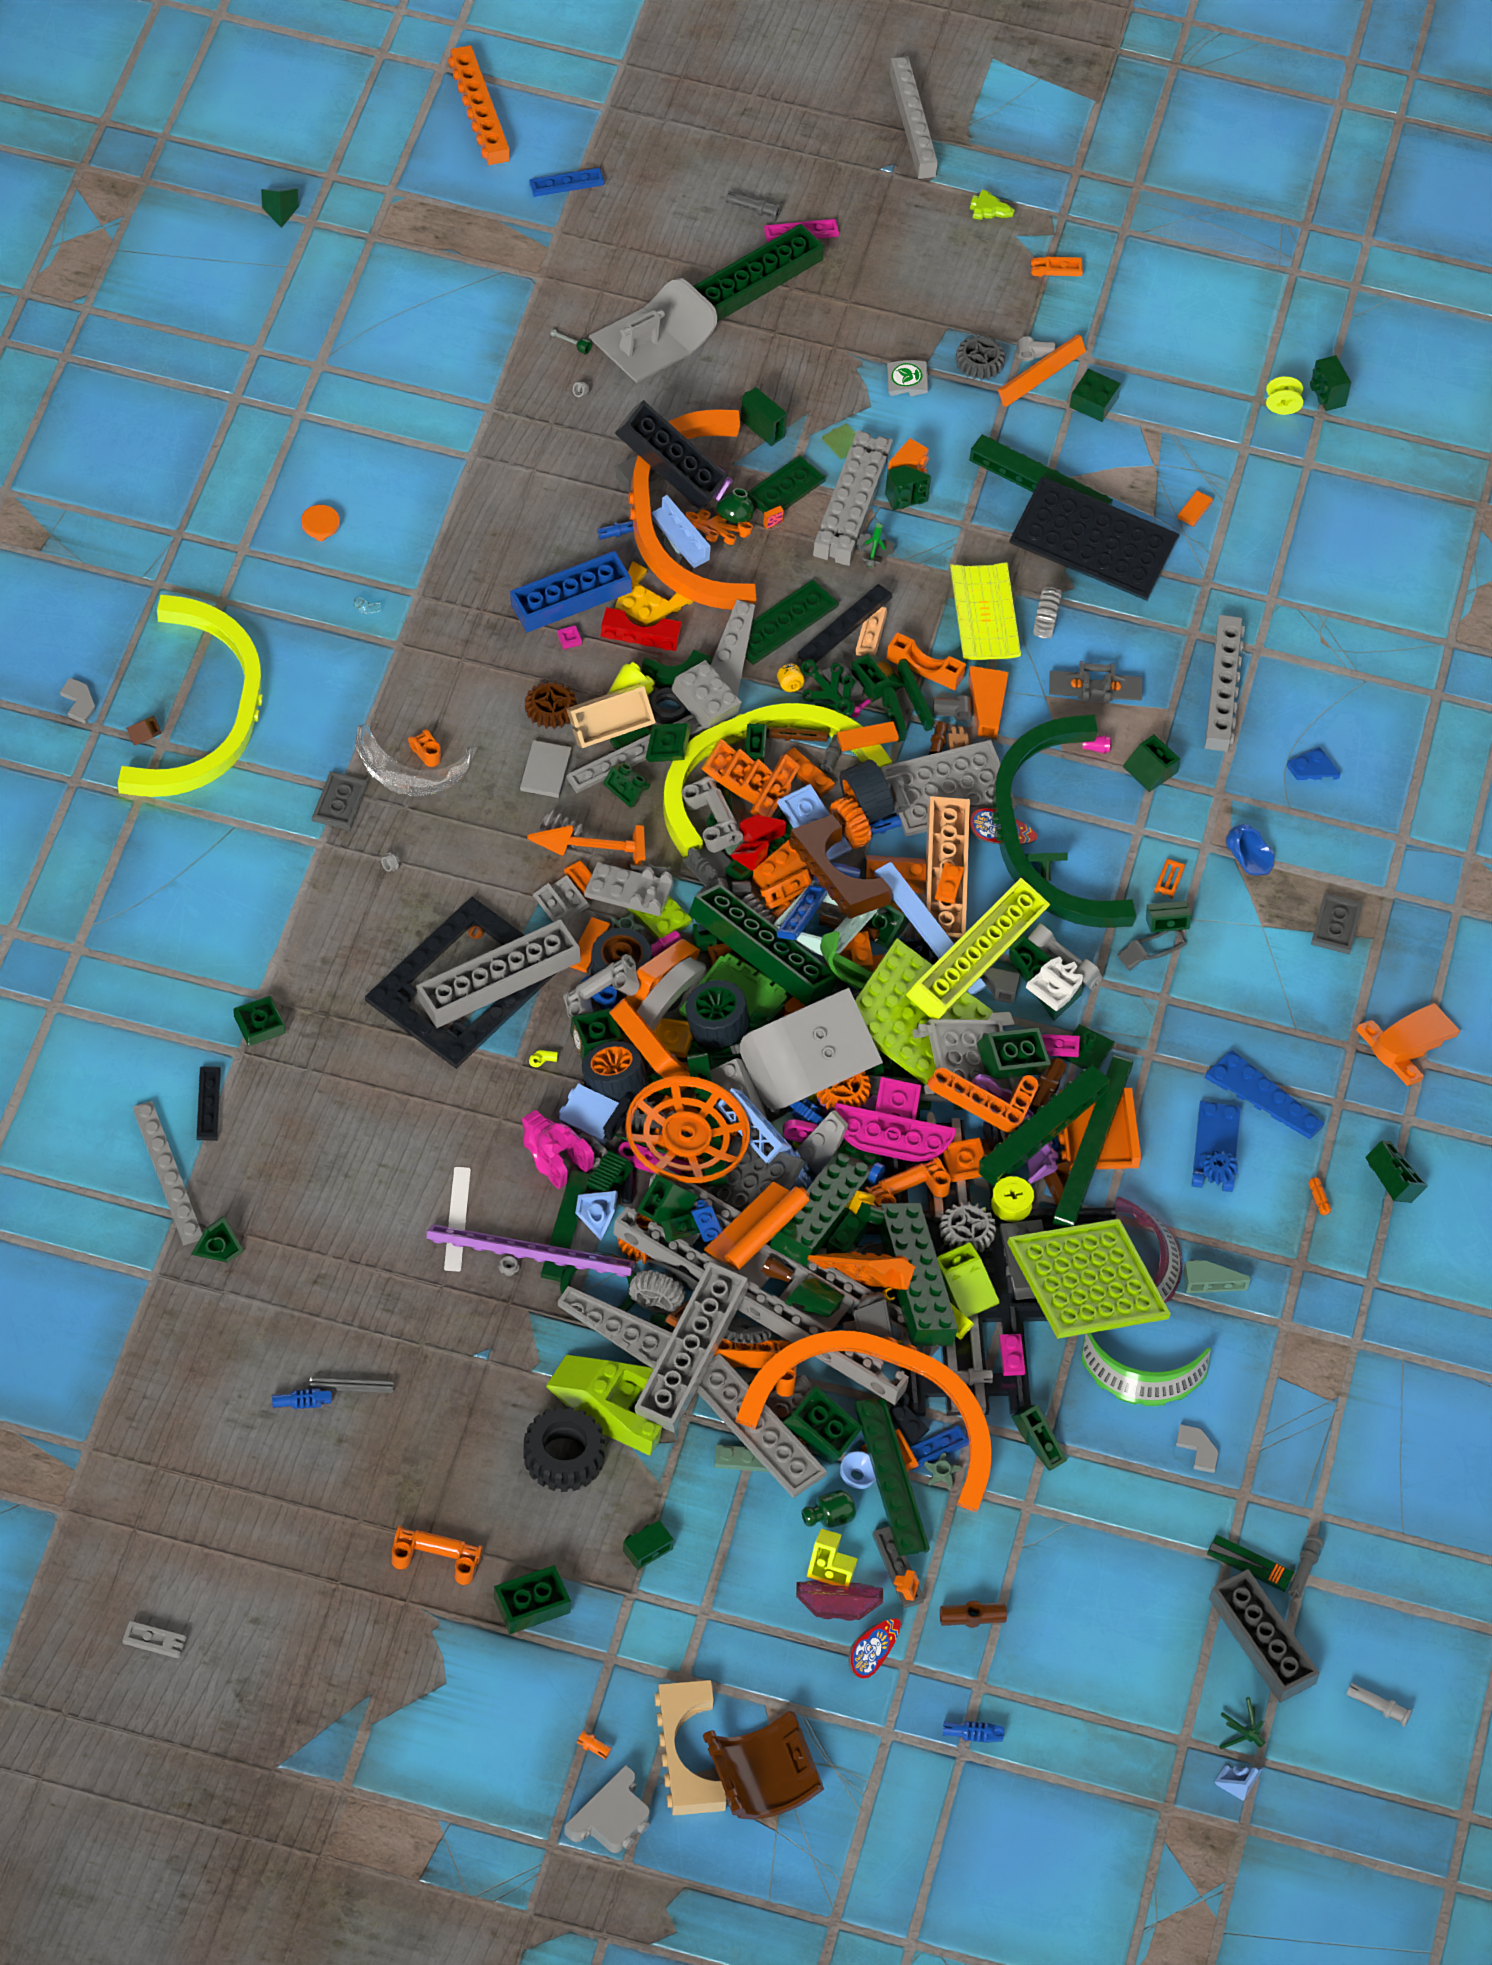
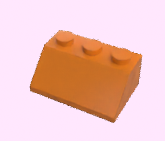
M788 840L754 869L752 884L761 890L801 869L808 870L811 881L814 875L811 874L806 863L801 861L795 849L791 848ZM773 893V899L777 898L776 894Z
M866 855L865 879H876L877 877L874 875L875 870L891 862L915 893L924 894L926 883L925 859Z

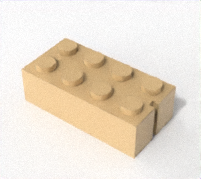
M640 683L566 708L571 725L575 727L573 732L577 745L581 748L656 723L645 687Z

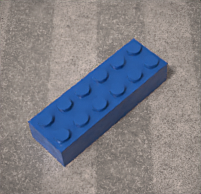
M613 551L511 590V606L526 633L631 593V577L617 553Z

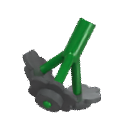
M880 523L875 524L873 537L870 534H860L859 539L856 541L857 546L861 548L862 552L871 554L870 559L861 558L869 567H876V563H882L881 561L874 560V555L886 558L894 553V543L889 542L887 539L882 541L880 538L883 525Z

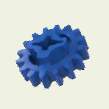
M807 1098L789 1105L793 1108L791 1113L801 1121L819 1125L825 1119L820 1114L823 1110Z

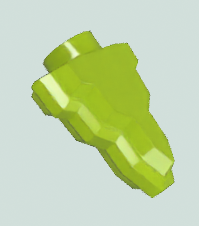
M983 189L979 196H973L970 210L974 211L973 218L979 220L983 218L992 219L994 217L1009 218L1013 217L1015 212L1009 205L1000 202L998 198Z

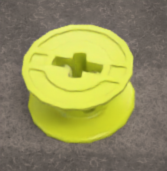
M1283 376L1275 378L1267 384L1266 391L1269 397L1267 398L1266 405L1269 410L1277 414L1287 415L1301 409L1303 399L1300 395L1303 392V385L1299 380Z
M1012 1176L1003 1178L996 1183L993 1189L991 1208L994 1214L1001 1220L1007 1222L1024 1220L1032 1210L1034 1191L1031 1185L1022 1178Z

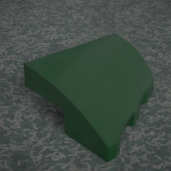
M809 1274L790 1294L785 1304L791 1306L792 1303L803 1305L805 1311L816 1312L829 1318L839 1310L844 1296Z

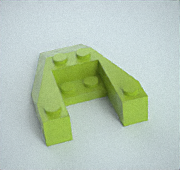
M565 1355L547 1383L546 1388L565 1405L574 1407V1411L581 1409L586 1412L587 1417L589 1415L596 1419L595 1424H600L604 1435L651 1456L660 1441L662 1426L630 1411L634 1401L644 1390L654 1369L608 1360Z

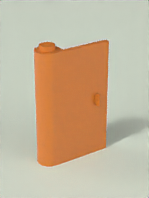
M772 1182L703 1250L705 1253L739 1271L809 1202V1193L803 1187L798 1188L795 1186L790 1191Z

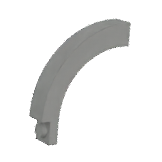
M689 957L677 964L658 982L637 1010L653 1032L679 996L693 984L703 980L709 969L706 968L704 963ZM624 1032L622 1035L623 1041L633 1044Z

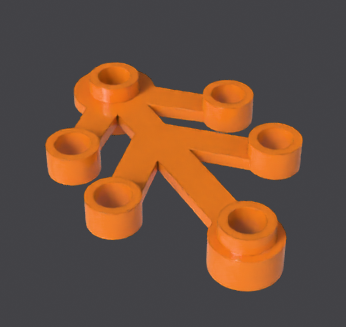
M700 510L697 514L694 512H686L685 514L686 518L695 528L707 534L706 539L711 542H716L720 534L724 537L723 541L726 544L734 545L736 536L725 530L737 532L740 537L746 538L753 529V525L749 522H739L738 526L726 524L727 520L719 513H717V516L709 519L710 512L706 510Z

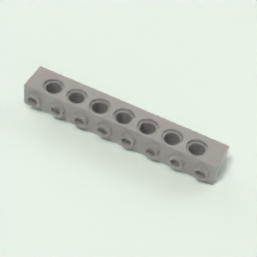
M1219 615L1204 749L1228 752L1229 744L1233 745L1234 733H1231V729L1235 728L1236 718L1232 716L1233 713L1236 714L1237 702H1234V698L1238 697L1239 687L1235 685L1239 683L1240 672L1237 671V668H1240L1242 656H1238L1239 652L1242 653L1243 641H1240V637L1244 636L1245 626H1241L1242 618Z

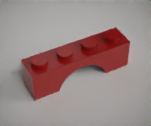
M606 607L601 624V637L676 651L681 635L682 622L662 618L659 623L653 626L641 627L633 624L627 618L624 610Z

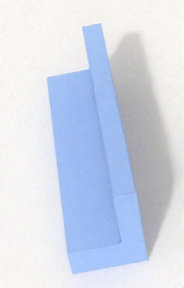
M668 495L662 497V507L651 512V519L693 568L709 561L711 547Z
M731 1088L729 1093L740 1103L749 1121V1144L766 1163H770L779 1152L787 1153L791 1148L788 1142L741 1090ZM721 1099L716 1107L731 1124L738 1123L736 1114L728 1112L724 1107L726 1102ZM757 1128L759 1130V1140L751 1138V1129ZM764 1143H770L774 1147L768 1156L764 1152Z

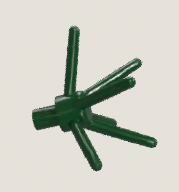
M1250 1697L1246 1698L1251 1722L1248 1726L1244 1727L1224 1712L1221 1713V1716L1229 1721L1226 1722V1725L1242 1733L1244 1736L1220 1745V1749L1232 1746L1246 1739L1249 1742L1254 1741L1259 1748L1265 1744V1740L1260 1736V1728L1264 1722L1260 1721L1256 1726L1255 1707L1252 1706Z

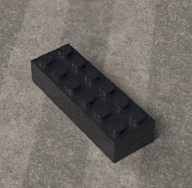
M644 400L632 409L615 431V434L698 509L711 500L728 477Z

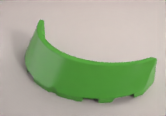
M834 931L823 935L820 950L831 970L847 984L862 990L872 972L836 953L839 932Z

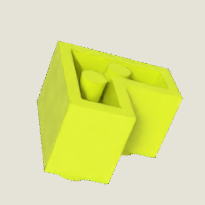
M821 1528L815 1541L807 1577L848 1590L854 1577L858 1558L838 1553L842 1535Z

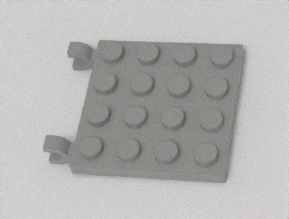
M930 1019L926 1024H919L918 1029H913L912 1032L914 1038L929 1036L936 1069L946 1068L971 1082L979 1074L986 1075L976 1043L987 1033L1003 1032L1001 1020ZM1014 1078L995 1080L999 1087L1013 1092L1015 1088ZM928 1085L924 1086L925 1094L935 1093L929 1089Z

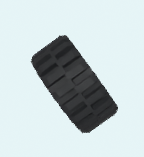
M555 1407V1411L548 1409L543 1412V1416L537 1415L533 1423H530L527 1427V1433L524 1436L523 1458L525 1459V1467L529 1470V1475L533 1479L538 1478V1484L543 1487L546 1484L553 1491L556 1488L561 1489V1492H567V1489L571 1488L573 1491L580 1489L581 1485L584 1487L589 1485L591 1479L595 1480L599 1471L602 1470L604 1465L605 1435L602 1433L600 1424H595L596 1419L591 1415L587 1417L585 1411L581 1409L574 1411V1407H568V1409ZM569 1438L578 1442L585 1451L575 1459L564 1461L551 1457L544 1448L555 1439Z

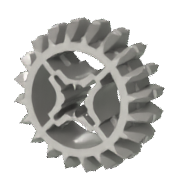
M1045 587L1042 590L1033 630L1035 636L1044 639L1052 637L1062 596L1061 590L1054 587Z
M970 1201L967 1205L960 1202L958 1207L953 1204L951 1210L947 1209L939 1227L941 1231L940 1236L944 1238V1245L950 1244L949 1248L952 1250L971 1243L976 1252L978 1250L982 1253L985 1247L988 1248L996 1233L995 1221L991 1219V1212L986 1213L985 1207L979 1209L978 1203L975 1206H971ZM961 1219V1222L956 1223V1225H952L954 1222ZM983 1232L980 1236L974 1238L975 1235Z
M643 1270L642 1272H637L629 1288V1294L631 1299L636 1301L635 1304L641 1305L642 1309H647L656 1314L669 1315L684 1304L686 1292L683 1290V1287L679 1285L678 1281H674L672 1277L660 1274L658 1271L653 1272L649 1270L647 1272Z

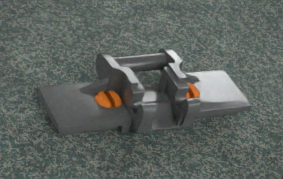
M1080 661L1079 672L1050 671L1049 695L1078 696V699H1082L1084 702L1109 703L1113 699L1142 701V677L1115 675V663L1105 665ZM1086 671L1109 673L1105 674L1104 680H1092Z

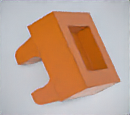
M907 1570L905 1576H896L893 1584L897 1585L896 1591L902 1592L906 1600L914 1601L920 1582L915 1571Z

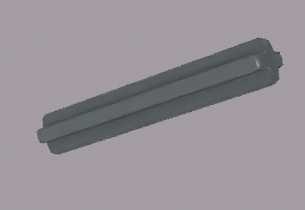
M311 1377L309 1387L310 1389L393 1393L394 1381Z

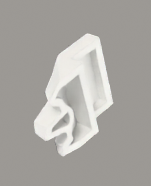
M1060 956L1047 962L1041 968L1040 973L1026 985L1029 991L1055 1011H1058L1070 1001L1082 984L1083 975L1074 974L1077 969L1076 963L1072 962L1062 965Z

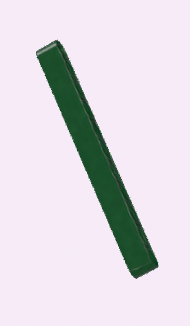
M1115 1054L1111 1059L1106 1076L1110 1079L1109 1091L1095 1103L1059 1201L1053 1225L1067 1228L1073 1227L1076 1224L1123 1090L1128 1081L1133 1065L1132 1059Z

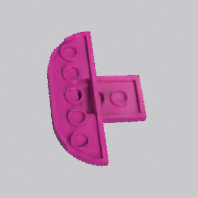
M881 1077L879 1081L875 1111L838 1103L834 1106V1110L848 1124L844 1139L848 1143L865 1152L907 1161L922 1162L941 1155L951 1144L956 1128L915 1120L921 1085Z

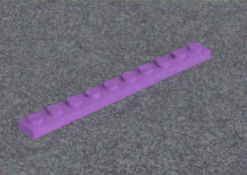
M434 1224L427 1231L426 1239H431L435 1243H453L456 1247L469 1246L478 1251L486 1249L493 1251L495 1254H513L517 1258L529 1257L534 1258L538 1262L551 1261L560 1266L568 1264L575 1266L577 1269H595L598 1273L611 1272L616 1273L620 1277L631 1276L635 1269V1261Z

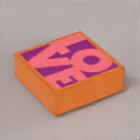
M781 506L764 512L763 525L766 529L783 522L784 510Z

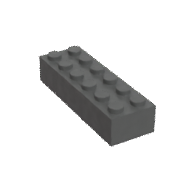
M1249 1569L1212 1587L1209 1597L1210 1602L1279 1703L1317 1683L1320 1672Z

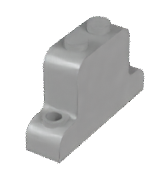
M625 1765L565 1825L564 1834L574 1842L585 1840L591 1835L613 1853H619L624 1848L628 1849L634 1843V1838L639 1833L643 1834L650 1826L648 1823V1806L633 1794L637 1787L634 1772Z

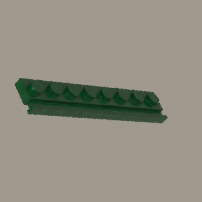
M886 1399L856 1401L854 1407L859 1424L863 1427L861 1431L898 1556L919 1554V1552L927 1553L930 1547Z

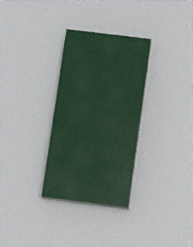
M799 455L748 491L747 497L763 514L778 506L786 510L824 483L826 477Z

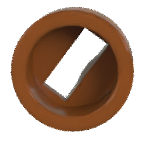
M478 925L470 927L468 934L473 939H479L483 936L484 931ZM476 928H478V931L474 936L473 933L476 930Z

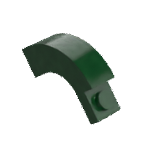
M693 650L689 658L677 666L663 665L645 657L642 661L641 673L656 680L655 687L672 688L675 678L705 660L710 665L711 656Z

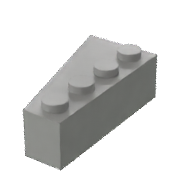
M736 1058L710 1070L713 1083L721 1086L728 1092L731 1088L741 1090L767 1119L760 1097L743 1060ZM727 1103L724 1105L728 1112H734ZM757 1128L751 1129V1138L753 1140H759V1130Z

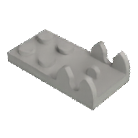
M597 862L584 894L587 898L661 916L673 888V878L667 871L663 872L660 878H657L651 867H646L643 873H638Z

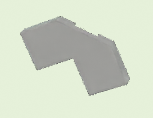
M69 678L61 689L60 696L75 701L68 712V717L86 724L95 711L94 702L87 684Z
M1180 1424L1176 1446L1196 1450L1193 1469L1214 1473L1218 1450L1201 1429Z

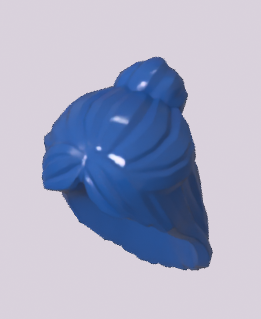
M1248 824L1233 827L1228 832L1225 840L1226 846L1232 851L1245 872L1257 876L1269 874L1274 866V853L1264 842L1260 832Z

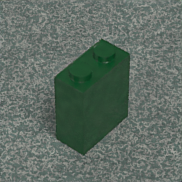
M757 387L745 392L742 396L740 420L772 447L785 437L787 412Z

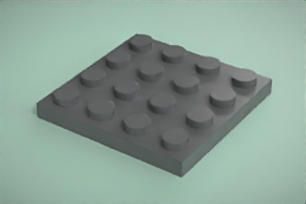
M735 1136L726 1153L737 1157L742 1146V1138ZM748 1144L741 1162L731 1172L726 1174L727 1184L709 1187L706 1192L742 1213L772 1182L790 1190L805 1162L801 1158L779 1152L770 1163H766L752 1146ZM764 1146V1152L768 1156L773 1149ZM724 1161L725 1169L732 1163Z

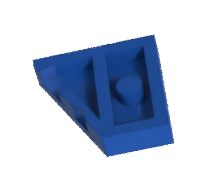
M1320 747L1287 762L1288 769L1297 780H1322V777H1333V780H1337L1340 778L1339 771Z

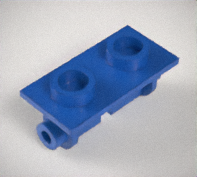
M699 1200L696 1210L691 1212L704 1242L714 1240L722 1232L712 1205L709 1206L708 1202Z

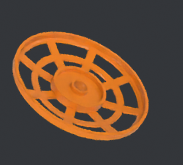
M673 1076L651 1083L635 1096L626 1117V1135L636 1157L654 1173L677 1182L703 1183L725 1176L741 1162L749 1144V1121L740 1103L721 1086L697 1077ZM679 1086L696 1087L712 1093L706 1103L693 1098H681ZM671 1087L673 1099L663 1101L653 1109L643 1101L654 1092ZM719 1098L726 1102L738 1117V1123L727 1125L722 1115L713 1108ZM683 1105L701 1108V1111L698 1114L686 1112L683 1109ZM670 1106L675 1108V1113L667 1119L658 1114ZM638 1107L648 1115L644 1123L643 1135L632 1134L631 1131L632 1119ZM708 1114H711L720 1125L719 1128H710V1125L705 1120ZM652 1120L662 1126L661 1135H650L649 1131ZM742 1130V1146L738 1156L727 1154L726 1151L730 1141L729 1133ZM688 1132L692 1136L684 1137L681 1133ZM723 1135V1144L720 1150L709 1146L711 1137ZM634 1142L646 1143L649 1151L659 1162L656 1165L649 1162L640 1153ZM652 1143H663L669 1151L663 1157L654 1148ZM704 1152L714 1156L710 1161L700 1165L696 1156ZM676 1155L686 1157L690 1166L676 1164L671 1161ZM720 1160L732 1163L726 1169L713 1175L703 1176L701 1170L713 1166ZM669 1166L677 1170L692 1171L694 1177L678 1176L663 1169Z

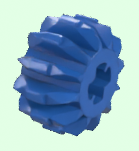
M1224 1150L1220 1154L1214 1151V1156L1207 1155V1160L1203 1163L1204 1176L1208 1178L1210 1183L1215 1182L1217 1186L1221 1182L1227 1185V1181H1234V1176L1238 1173L1237 1160L1233 1158L1231 1153L1226 1154Z

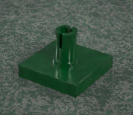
M689 723L653 725L646 760L648 762L684 760L691 731Z
M1068 852L1025 854L1028 862L1039 863L1040 875L1046 881H1052L1051 863L1053 861L1068 860Z
M1079 1024L1072 1036H1080L1079 1057L1060 1056V1058L1082 1069L1087 1070L1093 1065L1099 1070L1114 1047L1115 1041Z

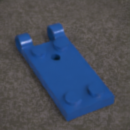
M1200 1101L1192 1187L1202 1188L1203 1163L1207 1160V1155L1212 1156L1214 1151L1220 1154L1224 1150L1226 1154L1231 1153L1233 1158L1236 1159L1240 1106ZM1228 1180L1227 1185L1222 1184V1191L1233 1192L1234 1181Z

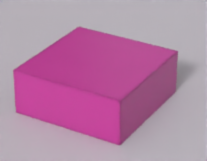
M576 625L557 630V636L563 650L582 645V639Z

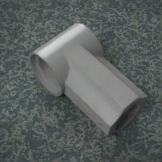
M1022 337L1018 341V357L1022 361L1044 358L1055 350L1054 342H1037L1031 337Z

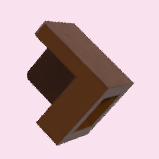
M154 715L126 728L134 745L162 734Z

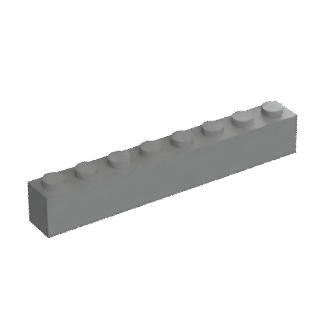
M909 57L891 58L889 74L918 179L936 177L938 162Z

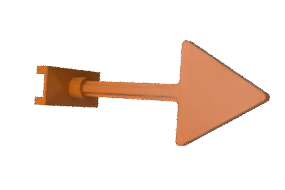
M572 825L527 835L528 840L561 856L565 854L568 845L631 852L633 853V865H642V860L645 861L644 826L636 825L632 834V841L571 837L573 832Z

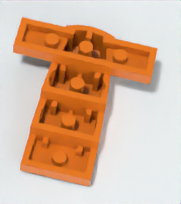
M720 739L715 744L701 769L736 795L754 804L750 811L754 816L772 817L779 806L777 801L789 795L791 782L800 765L785 754L780 758L772 772L759 759L753 761L741 749L735 751L724 740Z
M1435 1003L1411 1013L1384 1032L1373 1020L1359 1024L1356 1029L1372 1047L1377 1058L1384 1065L1391 1068L1407 1086L1421 1082L1424 1077L1410 1060L1424 1056L1426 1051L1440 1047L1444 1041L1457 1037L1460 1033V1030Z

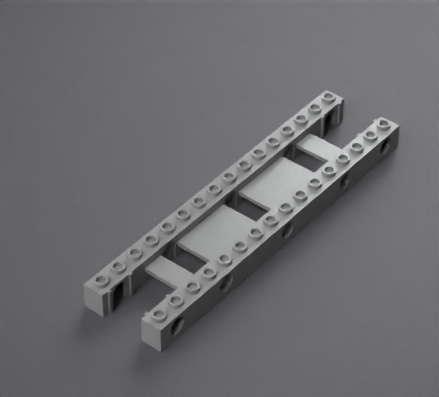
M666 1167L663 1169L666 1172L678 1175ZM654 1173V1175L650 1178L649 1187H650L651 1183L653 1182V1180H654V1178H655V1176H656V1173ZM678 1182L682 1187L699 1196L691 1211L696 1210L699 1200L708 1202L709 1206L712 1205L722 1231L741 1214L740 1211L695 1184ZM626 1207L615 1220L613 1233L615 1236L656 1261L687 1274L697 1282L700 1281L709 1262L748 1278L749 1288L737 1310L792 1343L814 1334L832 1331L846 1313L854 1316L853 1311L857 1310V1305L867 1295L875 1293L835 1268L828 1267L827 1269H822L813 1262H810L806 1267L770 1248L772 1239L737 1271L711 1255L701 1254L691 1248L701 1233L666 1242L662 1227L658 1226L656 1222L653 1223L651 1221L648 1231L642 1230L636 1223V1210ZM768 1257H775L790 1270L794 1271L791 1276L793 1281L779 1298L774 1295L772 1297L761 1290L770 1279V1277L765 1276V1273L761 1272ZM809 1274L844 1296L839 1310L829 1318L816 1312L805 1311L804 1306L797 1303H792L791 1306L785 1304L790 1294ZM888 1302L894 1339L902 1340L903 1343H897L902 1346L906 1344L911 1345L901 1308ZM940 1346L916 1348H918V1352L932 1357ZM850 1351L829 1352L815 1356L894 1405L906 1391L909 1377L904 1374L905 1372L897 1371L895 1380L888 1379L882 1372L884 1362L879 1358Z

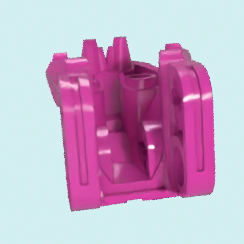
M536 1110L522 1118L524 1147L532 1153L537 1170L549 1177L550 1182L557 1189L567 1184L568 1172L563 1163L564 1160L559 1155L564 1149H566L573 1164L576 1163L583 1172L593 1168V1150L571 1128L562 1123H554L552 1120L544 1118Z

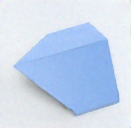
M617 1191L578 1195L575 1213L600 1241H602L615 1212Z
M1225 1765L1216 1778L1215 1784L1244 1801L1265 1767L1237 1768L1234 1766V1768H1230L1228 1765Z

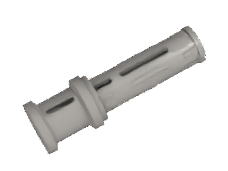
M1355 1683L1351 1684L1346 1694L1382 1712L1385 1718L1388 1719L1390 1717L1400 1722L1403 1727L1407 1725L1413 1709H1406L1396 1704L1395 1700L1388 1701Z

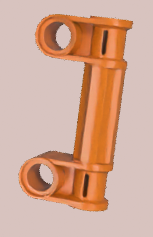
M935 1157L931 1162L924 1165L922 1163L918 1164L915 1167L879 1181L877 1185L870 1188L865 1187L863 1192L872 1194L875 1197L874 1204L880 1207V1204L896 1203L894 1194L925 1182L934 1196L943 1198L950 1192L951 1177L941 1160Z
M399 1525L392 1547L391 1562L397 1569H406L411 1563L415 1549L457 1559L454 1578L457 1583L467 1585L474 1579L482 1556L483 1546L468 1545L465 1541L420 1530L411 1531L403 1529Z

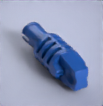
M320 1389L293 1390L291 1394H272L273 1408L290 1406L294 1409L319 1408L321 1404L332 1402L331 1391H320Z
M944 1721L942 1736L962 1737L964 1741L984 1743L1003 1742L1004 1727L974 1721H966L963 1724Z

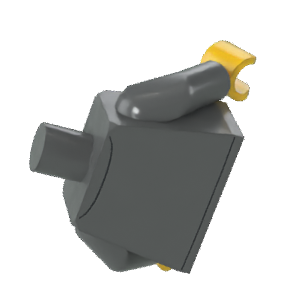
M892 1288L867 1295L857 1305V1310L853 1311L855 1320L843 1322L844 1331L868 1333L884 1339L885 1337L894 1338L888 1302L895 1299V1297L890 1298L887 1296V1292L891 1291Z

